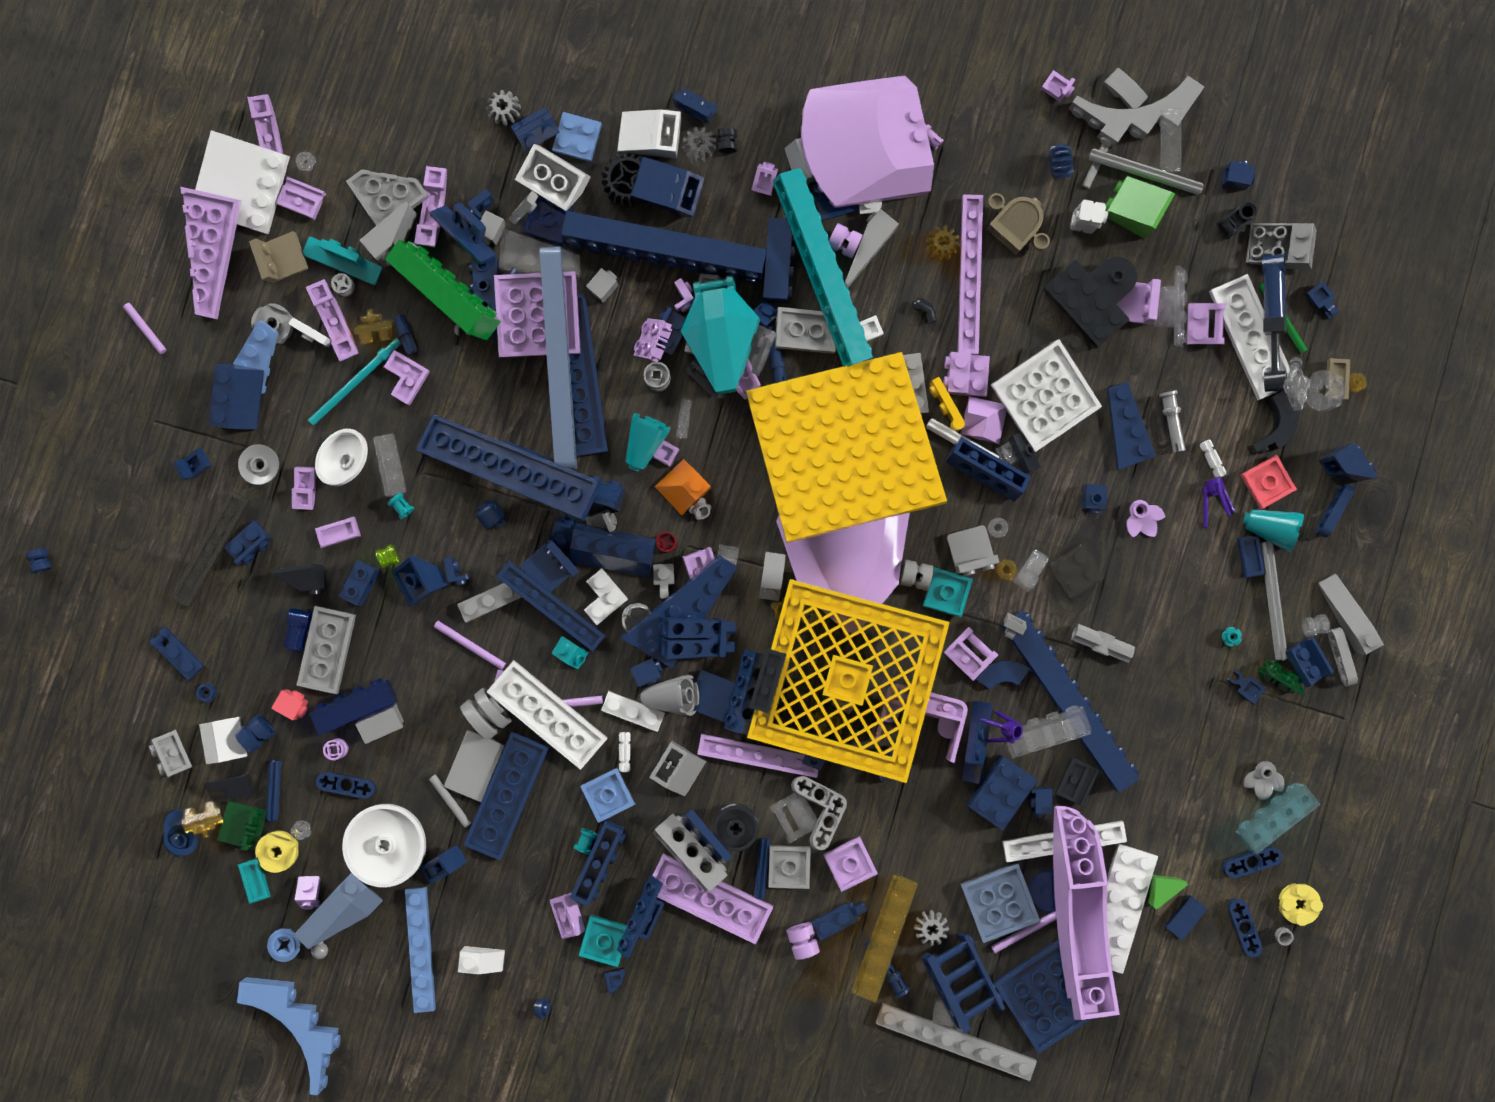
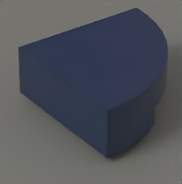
M625 968L604 973L609 994L615 992L621 986L625 977Z

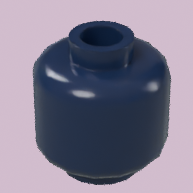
M488 499L476 509L478 511L476 518L485 529L494 528L497 530L505 523L503 519L506 517V512L497 501H490Z

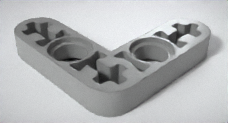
M805 776L796 777L791 784L793 792L823 807L810 836V845L816 850H825L829 846L846 809V799L835 791ZM804 781L803 785L811 788L810 791L806 789L799 790L800 786L797 783ZM817 789H821L824 792L822 800H817L814 797V792ZM839 799L838 803L841 805L840 807H836L833 812L837 813V816L832 813H828V810L833 811L835 807V804L832 803L833 800ZM830 816L833 820V825L830 828H826L823 823L824 818ZM821 828L823 831H828L829 833L823 834L822 836L823 832L819 831V829ZM822 836L824 844H819L817 846L818 842L816 841V837Z

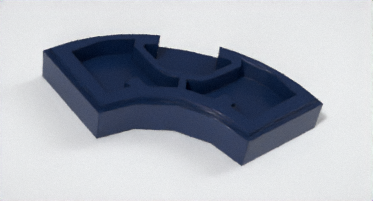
M999 661L989 664L976 680L990 690L996 684L1003 681L1019 685L1030 668L1017 662Z

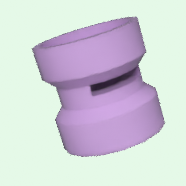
M341 738L330 740L323 747L324 756L329 760L340 759L347 755L349 750L348 743Z

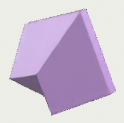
M969 396L963 418L965 425L961 429L960 434L999 444L1007 412L1006 408L1001 403Z

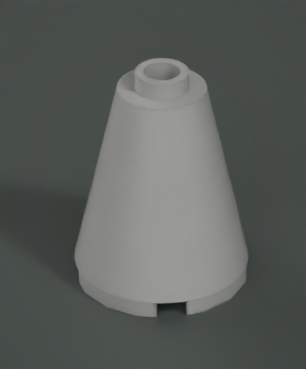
M683 675L645 687L640 699L647 708L692 716L696 712L693 711L694 707L699 704L697 682L693 683L691 679L694 678L693 676Z

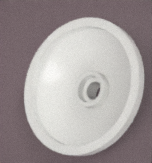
M342 429L331 434L323 442L315 460V470L322 482L330 486H341L353 480L361 472L368 453L367 442L363 435L353 429Z

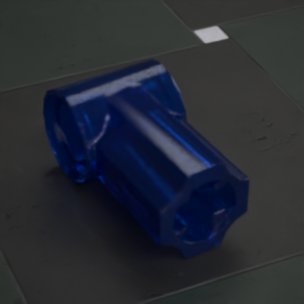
M294 608L289 610L286 620L288 629L283 647L302 651L306 632L310 628L312 612Z

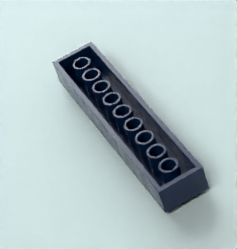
M566 211L562 230L564 241L571 249L580 250V248H586L589 252L596 254L602 251L607 252L612 257L622 255L627 256V259L632 261H639V259L647 260V263L653 265L664 263L667 264V267L678 269V266L685 267L690 272H698L700 270L705 271L709 275H733L734 280L742 278L745 279V282L751 284L762 281L766 249Z

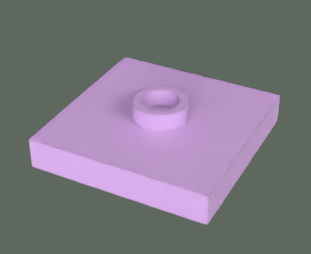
M860 836L823 854L841 892L878 874Z

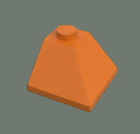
M684 459L654 486L681 515L685 514L690 506H693L699 498H702L711 489V486Z

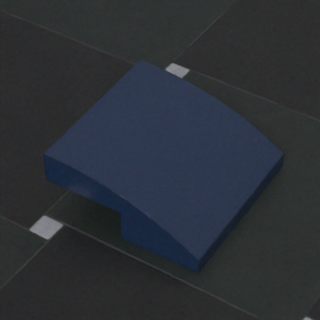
M701 670L696 681L699 689V704L694 707V711L725 722L736 683Z

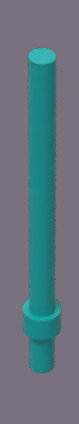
M395 338L387 347H382L377 352L378 355L313 414L308 421L314 426L380 363L386 362L390 358V354L402 343Z

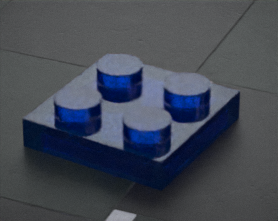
M538 195L535 201L537 206L528 215L523 232L563 245L562 230L566 211L543 196ZM572 205L567 211L573 212L574 206Z

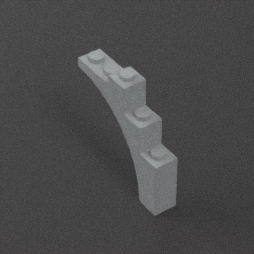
M1187 76L1180 86L1168 96L1140 108H1105L1076 96L1068 109L1071 110L1074 116L1083 118L1088 122L1089 126L1101 131L1097 138L1100 139L1103 145L1114 148L1126 130L1130 131L1133 137L1140 138L1141 140L1147 136L1156 122L1163 129L1173 132L1204 86Z

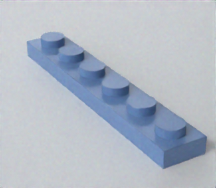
M427 887L406 888L405 898L414 1013L435 1011Z

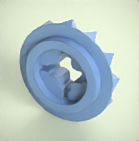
M281 928L275 931L268 939V952L277 961H290L300 951L301 942L294 936L295 933L291 929ZM281 940H290L289 944L287 945L289 949L285 947L279 950L280 946L282 945Z

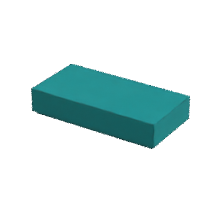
M258 858L238 864L249 904L271 897L264 871L260 866Z

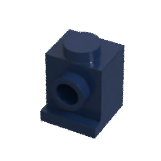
M1033 787L1030 791L1032 796H1029V808H1032L1034 817H1046V814H1052V789L1049 787Z

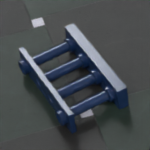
M959 933L957 936L961 943L939 956L925 953L920 958L957 1031L965 1034L971 1030L968 1024L970 1019L992 1005L999 1010H1004L1005 1007L1002 1003L1004 1001L1002 995L995 989L974 948L976 945L973 938L968 934ZM965 950L970 961L948 975L943 974L940 968L942 963ZM974 969L979 980L958 993H953L950 988L951 982ZM984 987L989 998L966 1012L962 1011L959 1006L960 1001Z

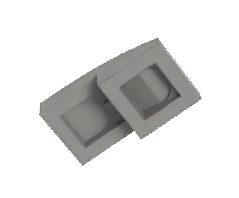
M1116 68L1103 82L1114 97H1120L1128 109L1138 108L1148 98L1137 83L1119 68Z

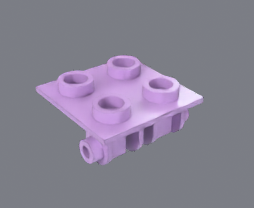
M647 318V321L642 325L641 337L634 346V356L650 359L653 362L661 360L664 350L656 346L664 349L665 346L657 342L658 340L665 343L668 342L661 337L669 339L672 325L663 320Z

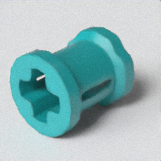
M402 493L395 495L387 503L389 507L392 506L399 514L400 520L407 517L415 509L406 502Z
M582 828V834L574 849L590 855L591 846L594 840L597 839L598 834L589 829Z

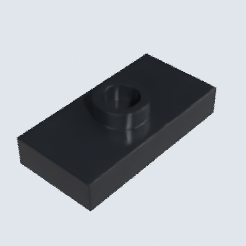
M1022 432L1008 438L1025 474L1041 468L1033 447L1029 445Z

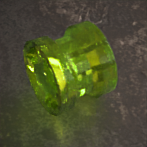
M392 544L387 545L385 549L379 548L375 551L382 568L388 567L391 563L396 564L399 562L398 554Z

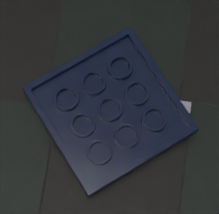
M1059 939L993 982L1038 1054L1091 1020H1074L1071 998H1067Z

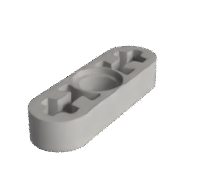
M1340 627L1328 631V638L1340 679L1345 686L1357 684L1358 677L1345 633Z

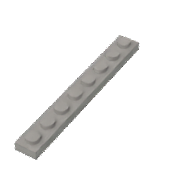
M882 1003L876 1020L877 1025L1028 1081L1031 1080L1037 1063L1031 1057L966 1033L964 1034L885 1003Z

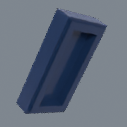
M1259 536L1237 538L1243 577L1266 575Z
M1189 895L1166 923L1165 927L1179 939L1183 940L1207 908Z

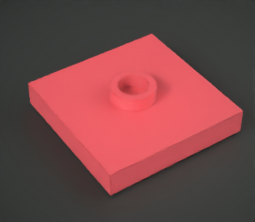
M1277 455L1240 474L1260 510L1297 490Z

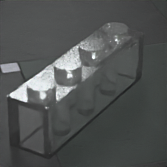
M1076 705L1067 708L1066 712L1060 714L1052 712L1041 720L1038 718L1028 720L1027 724L1022 725L1023 734L1021 738L1015 740L1014 744L1006 743L1012 758L1090 735L1092 728L1084 707L1078 708Z

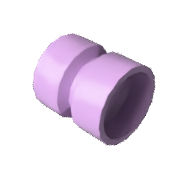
M837 223L830 237L829 244L832 250H842L843 255L852 259L863 235L854 230L849 232L847 227Z
M812 923L798 924L786 930L790 943L794 944L792 951L796 960L809 958L820 952L817 940L813 939L815 933Z

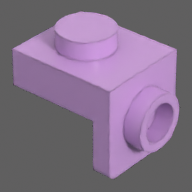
M1053 70L1041 90L1061 102L1064 96L1068 98L1074 90L1072 84L1075 79L1071 78L1069 81Z
M680 278L674 282L677 291L683 301L675 305L677 313L688 311L694 301L691 295L693 292L688 282L684 283Z
M319 876L298 877L295 901L302 909L311 910L313 907H320L318 895L321 879Z

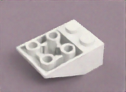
M661 109L622 112L617 151L677 159L681 112Z

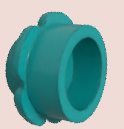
M1228 627L1222 633V640L1225 645L1232 647L1241 643L1240 638L1242 634L1239 629Z

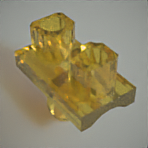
M369 309L367 310V316L361 317L362 323L369 322V324L357 325L356 328H353L354 334H358L362 344L373 342V331H378L380 341L390 340L392 338L391 328L394 326L393 320L376 322V320H382V315L374 314V311Z
M213 801L203 805L204 813L196 815L194 808L183 811L181 823L185 833L193 831L194 835L203 833L204 838L209 837L208 831L215 829V824L223 821L220 810Z

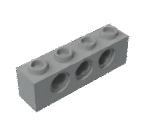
M672 814L654 830L653 834L704 892L708 894L726 878L727 870L721 862H716L712 858L713 854L706 846H701L698 842V836L693 831L689 832L685 828L686 824L683 819ZM676 832L680 833L683 836V841L676 842L673 839V834ZM688 848L695 849L696 857H689L686 850ZM707 863L710 866V872H702L700 864Z

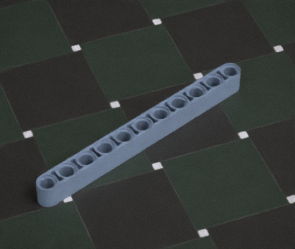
M561 247L540 248V266L554 463L573 470L577 469L562 249Z

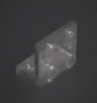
M760 325L753 336L752 348L748 357L751 365H753L751 373L758 376L765 366L777 332Z

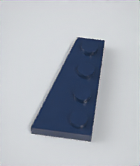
M1128 382L1108 388L1107 396L1112 419L1111 428L1114 435V451L1118 471L1155 457L1156 454Z

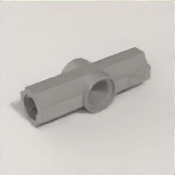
M1077 624L1073 630L1071 640L1088 646L1097 653L1112 656L1126 663H1129L1134 655V646L1119 641L1110 634L1102 631L1097 632L1080 624Z

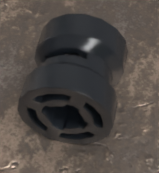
M734 128L719 129L718 138L720 142L718 143V152L724 154L737 152V143L735 142L737 130Z

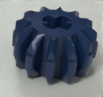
M1058 144L1052 146L1049 150L1050 171L1055 179H1065L1073 174L1072 152L1067 144Z

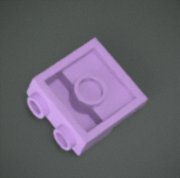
M950 352L949 357H945V368L948 369V372L943 380L947 392L953 395L986 397L990 356Z

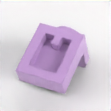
M763 162V164L758 165L752 186L753 191L771 196L774 186L772 180L776 178L778 169L775 168L774 164Z

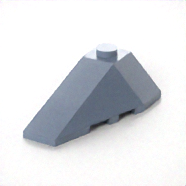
M351 873L298 929L294 936L310 949L369 916L383 900L366 883L360 881Z

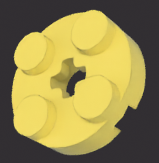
M273 831L263 836L258 841L255 850L260 866L272 873L287 870L295 863L298 857V841L285 831ZM280 847L282 854H279L277 857L274 856L275 852L272 849Z
M1290 884L1279 895V911L1286 920L1300 926L1313 922L1323 908L1319 894L1306 884ZM1297 900H1304L1302 908H1296L1298 905L1296 903Z

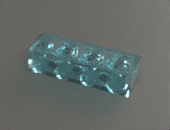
M1301 783L1291 784L1287 787V792L1281 796L1274 797L1270 801L1271 804L1269 806L1259 809L1255 812V817L1239 825V829L1235 833L1250 852L1258 854L1321 805L1306 785Z

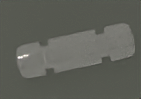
M689 399L681 400L680 407L682 409L679 412V429H677L676 436L682 439L687 438L688 434L687 428L689 427L691 413L689 410L692 407V401Z

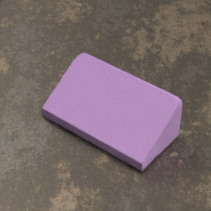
M572 893L549 900L562 939L578 936L585 931L577 901L570 898Z

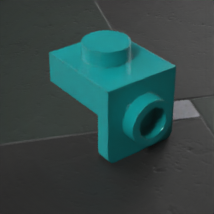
M562 636L552 654L567 665L579 669L584 663L588 651Z

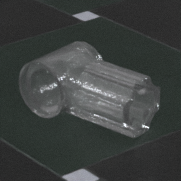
M1033 550L1024 566L1014 576L1012 582L1030 593L1039 580L1038 576L1049 558L1043 553Z

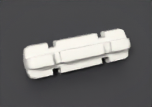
M1211 440L1202 442L1200 447L1202 451H1205L1204 455L1210 468L1214 469L1212 471L1216 478L1224 476L1226 470L1224 466H1221L1222 462L1216 450H1213L1212 447L1214 446Z
M621 732L619 734V741H621V744H619V761H621L619 771L629 772L630 733Z

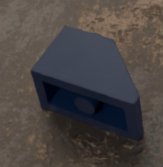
M455 845L422 865L420 869L429 884H432L467 863L464 858L463 852Z

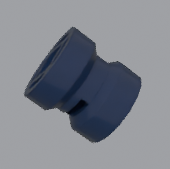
M47 548L25 553L27 560L31 563L29 567L31 573H40L52 569L51 562L47 559Z

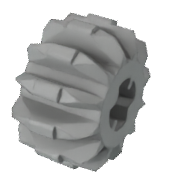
M503 90L500 91V95L493 92L494 99L488 98L490 105L486 106L487 111L490 112V119H495L496 124L502 121L504 126L507 125L508 120L514 123L513 117L520 116L518 110L521 109V106L518 104V98L516 96L513 97L510 91L506 95Z
M933 910L929 911V916L922 912L924 918L917 917L916 921L919 924L914 925V929L918 931L915 934L916 937L921 938L923 944L928 941L930 946H933L934 940L941 944L939 938L946 939L947 935L944 932L949 931V927L945 925L947 919L941 918L942 914L940 912L934 916ZM934 925L935 930L931 929L929 931L927 927Z

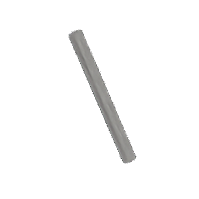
M1092 149L1089 155V160L1197 195L1203 190V183L1097 149Z
M1266 541L1261 543L1266 573L1265 583L1275 659L1281 661L1288 659L1285 653L1287 647L1274 547L1271 542Z

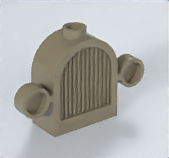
M999 193L992 194L988 199L987 205L990 210L997 211L999 214L989 224L987 230L1015 255L1020 252L1029 240L1036 250H1045L1050 243L1048 235L1044 233L1036 234L1043 222L1041 202L1034 197L1032 199L1018 197L1004 206V197Z

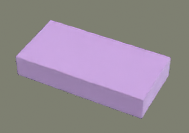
M355 517L315 529L320 548L361 536Z

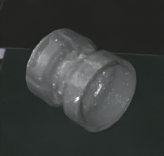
M1325 614L1317 615L1315 618L1305 617L1302 619V629L1307 637H1313L1316 633H1329L1330 623Z

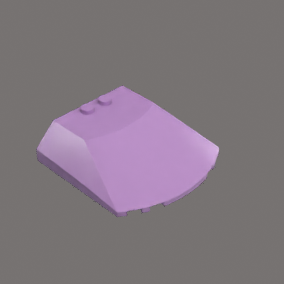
M906 76L810 89L802 110L801 142L810 174L811 176L814 175L819 185V190L821 193H825L835 208L927 195L931 191L934 162L917 87Z

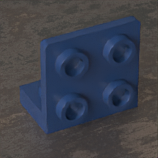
M551 539L520 565L531 578L549 592H552L570 575L574 577L579 572Z

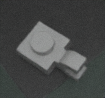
M674 564L653 565L654 585H660V598L667 599L669 597V585H675Z

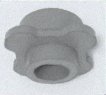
M699 498L693 506L689 507V512L694 514L697 520L708 517L711 510V505L706 504L704 498Z

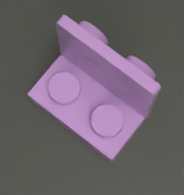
M1152 279L1148 284L1136 282L1134 288L1117 303L1118 307L1130 319L1128 322L1152 324L1157 320L1161 280Z

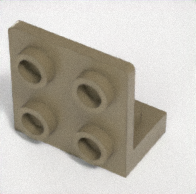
M294 231L268 242L259 239L249 241L262 280L275 283L308 269L298 236Z

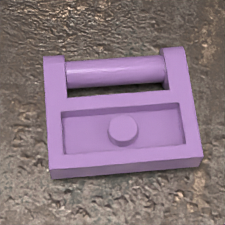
M1226 303L1188 304L1186 344H1224L1225 338H1222L1223 313L1226 309ZM1209 310H1215L1214 338H1208Z
M968 627L949 646L944 654L974 681L998 654L995 651L992 652L972 633L973 630ZM966 638L987 657L984 661L980 660L963 643Z

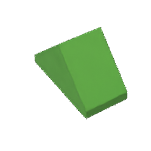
M1152 875L1149 905L1157 910L1188 885L1187 882L1177 877Z

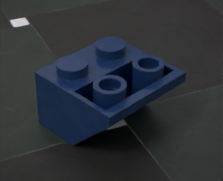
M1355 442L1340 446L1319 460L1328 475L1333 478L1361 482L1378 477L1375 473V467L1366 460L1362 448L1356 445Z

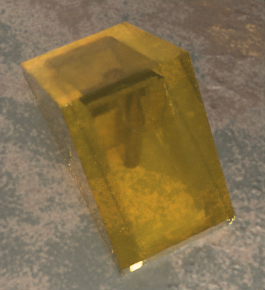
M821 710L810 712L815 722L825 717ZM826 711V712H827V714L829 715V714L833 713L834 711ZM840 713L830 717L835 728L843 724V718ZM827 719L817 725L821 732L832 730ZM812 727L811 729H809V730H812V731H816V729H815L814 727ZM842 728L837 730L839 734H842Z

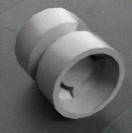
M652 362L644 370V380L649 389L661 392L669 387L671 376L666 365L661 362Z
M905 559L899 584L908 587L915 585L916 589L928 591L933 575V565L922 563L919 566L917 562ZM917 572L920 573V578H916Z

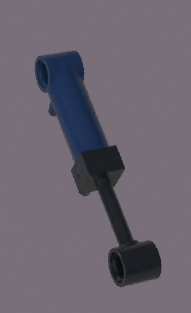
M1285 254L1263 256L1262 258L1264 276L1263 333L1265 336L1271 335V371L1264 372L1265 392L1287 391V371L1280 370L1279 335L1287 334V320L1285 318L1286 260Z

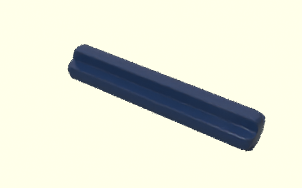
M279 760L269 762L266 820L276 821L279 816L282 763Z
M767 838L759 839L754 898L756 899L765 898L770 839Z

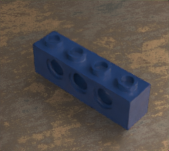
M960 437L945 461L1014 502L1024 493L1031 479L1029 475L963 437Z
M744 649L735 688L730 700L729 711L725 719V729L748 735L755 710L749 708L765 654Z

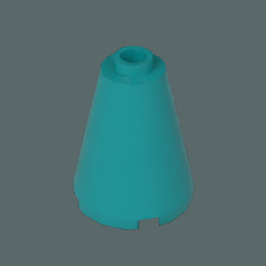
M634 413L632 416L625 461L629 464L628 468L635 471L645 469L671 429L670 426L665 427V423L645 416L642 419L638 413Z
M1251 509L1250 513H1245L1243 524H1246L1245 529L1283 550L1291 552L1298 539L1299 528L1302 527L1304 514Z

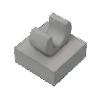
M1007 613L1004 618V626L1007 627L1005 630L1006 637L1013 639L1016 632L1024 634L1027 628L1026 621L1010 613Z

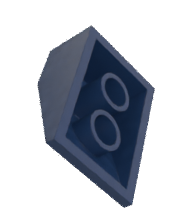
M590 475L591 478L602 483L592 505L619 512L625 488L621 487L620 482L610 480L609 483L601 481V477Z

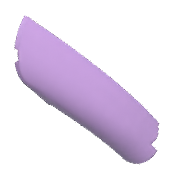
M1055 806L1053 829L1054 892L1058 938L1067 998H1071L1074 1020L1120 1015L1109 951L1107 927L1108 881L1100 838L1091 821L1082 816L1079 811L1070 807Z

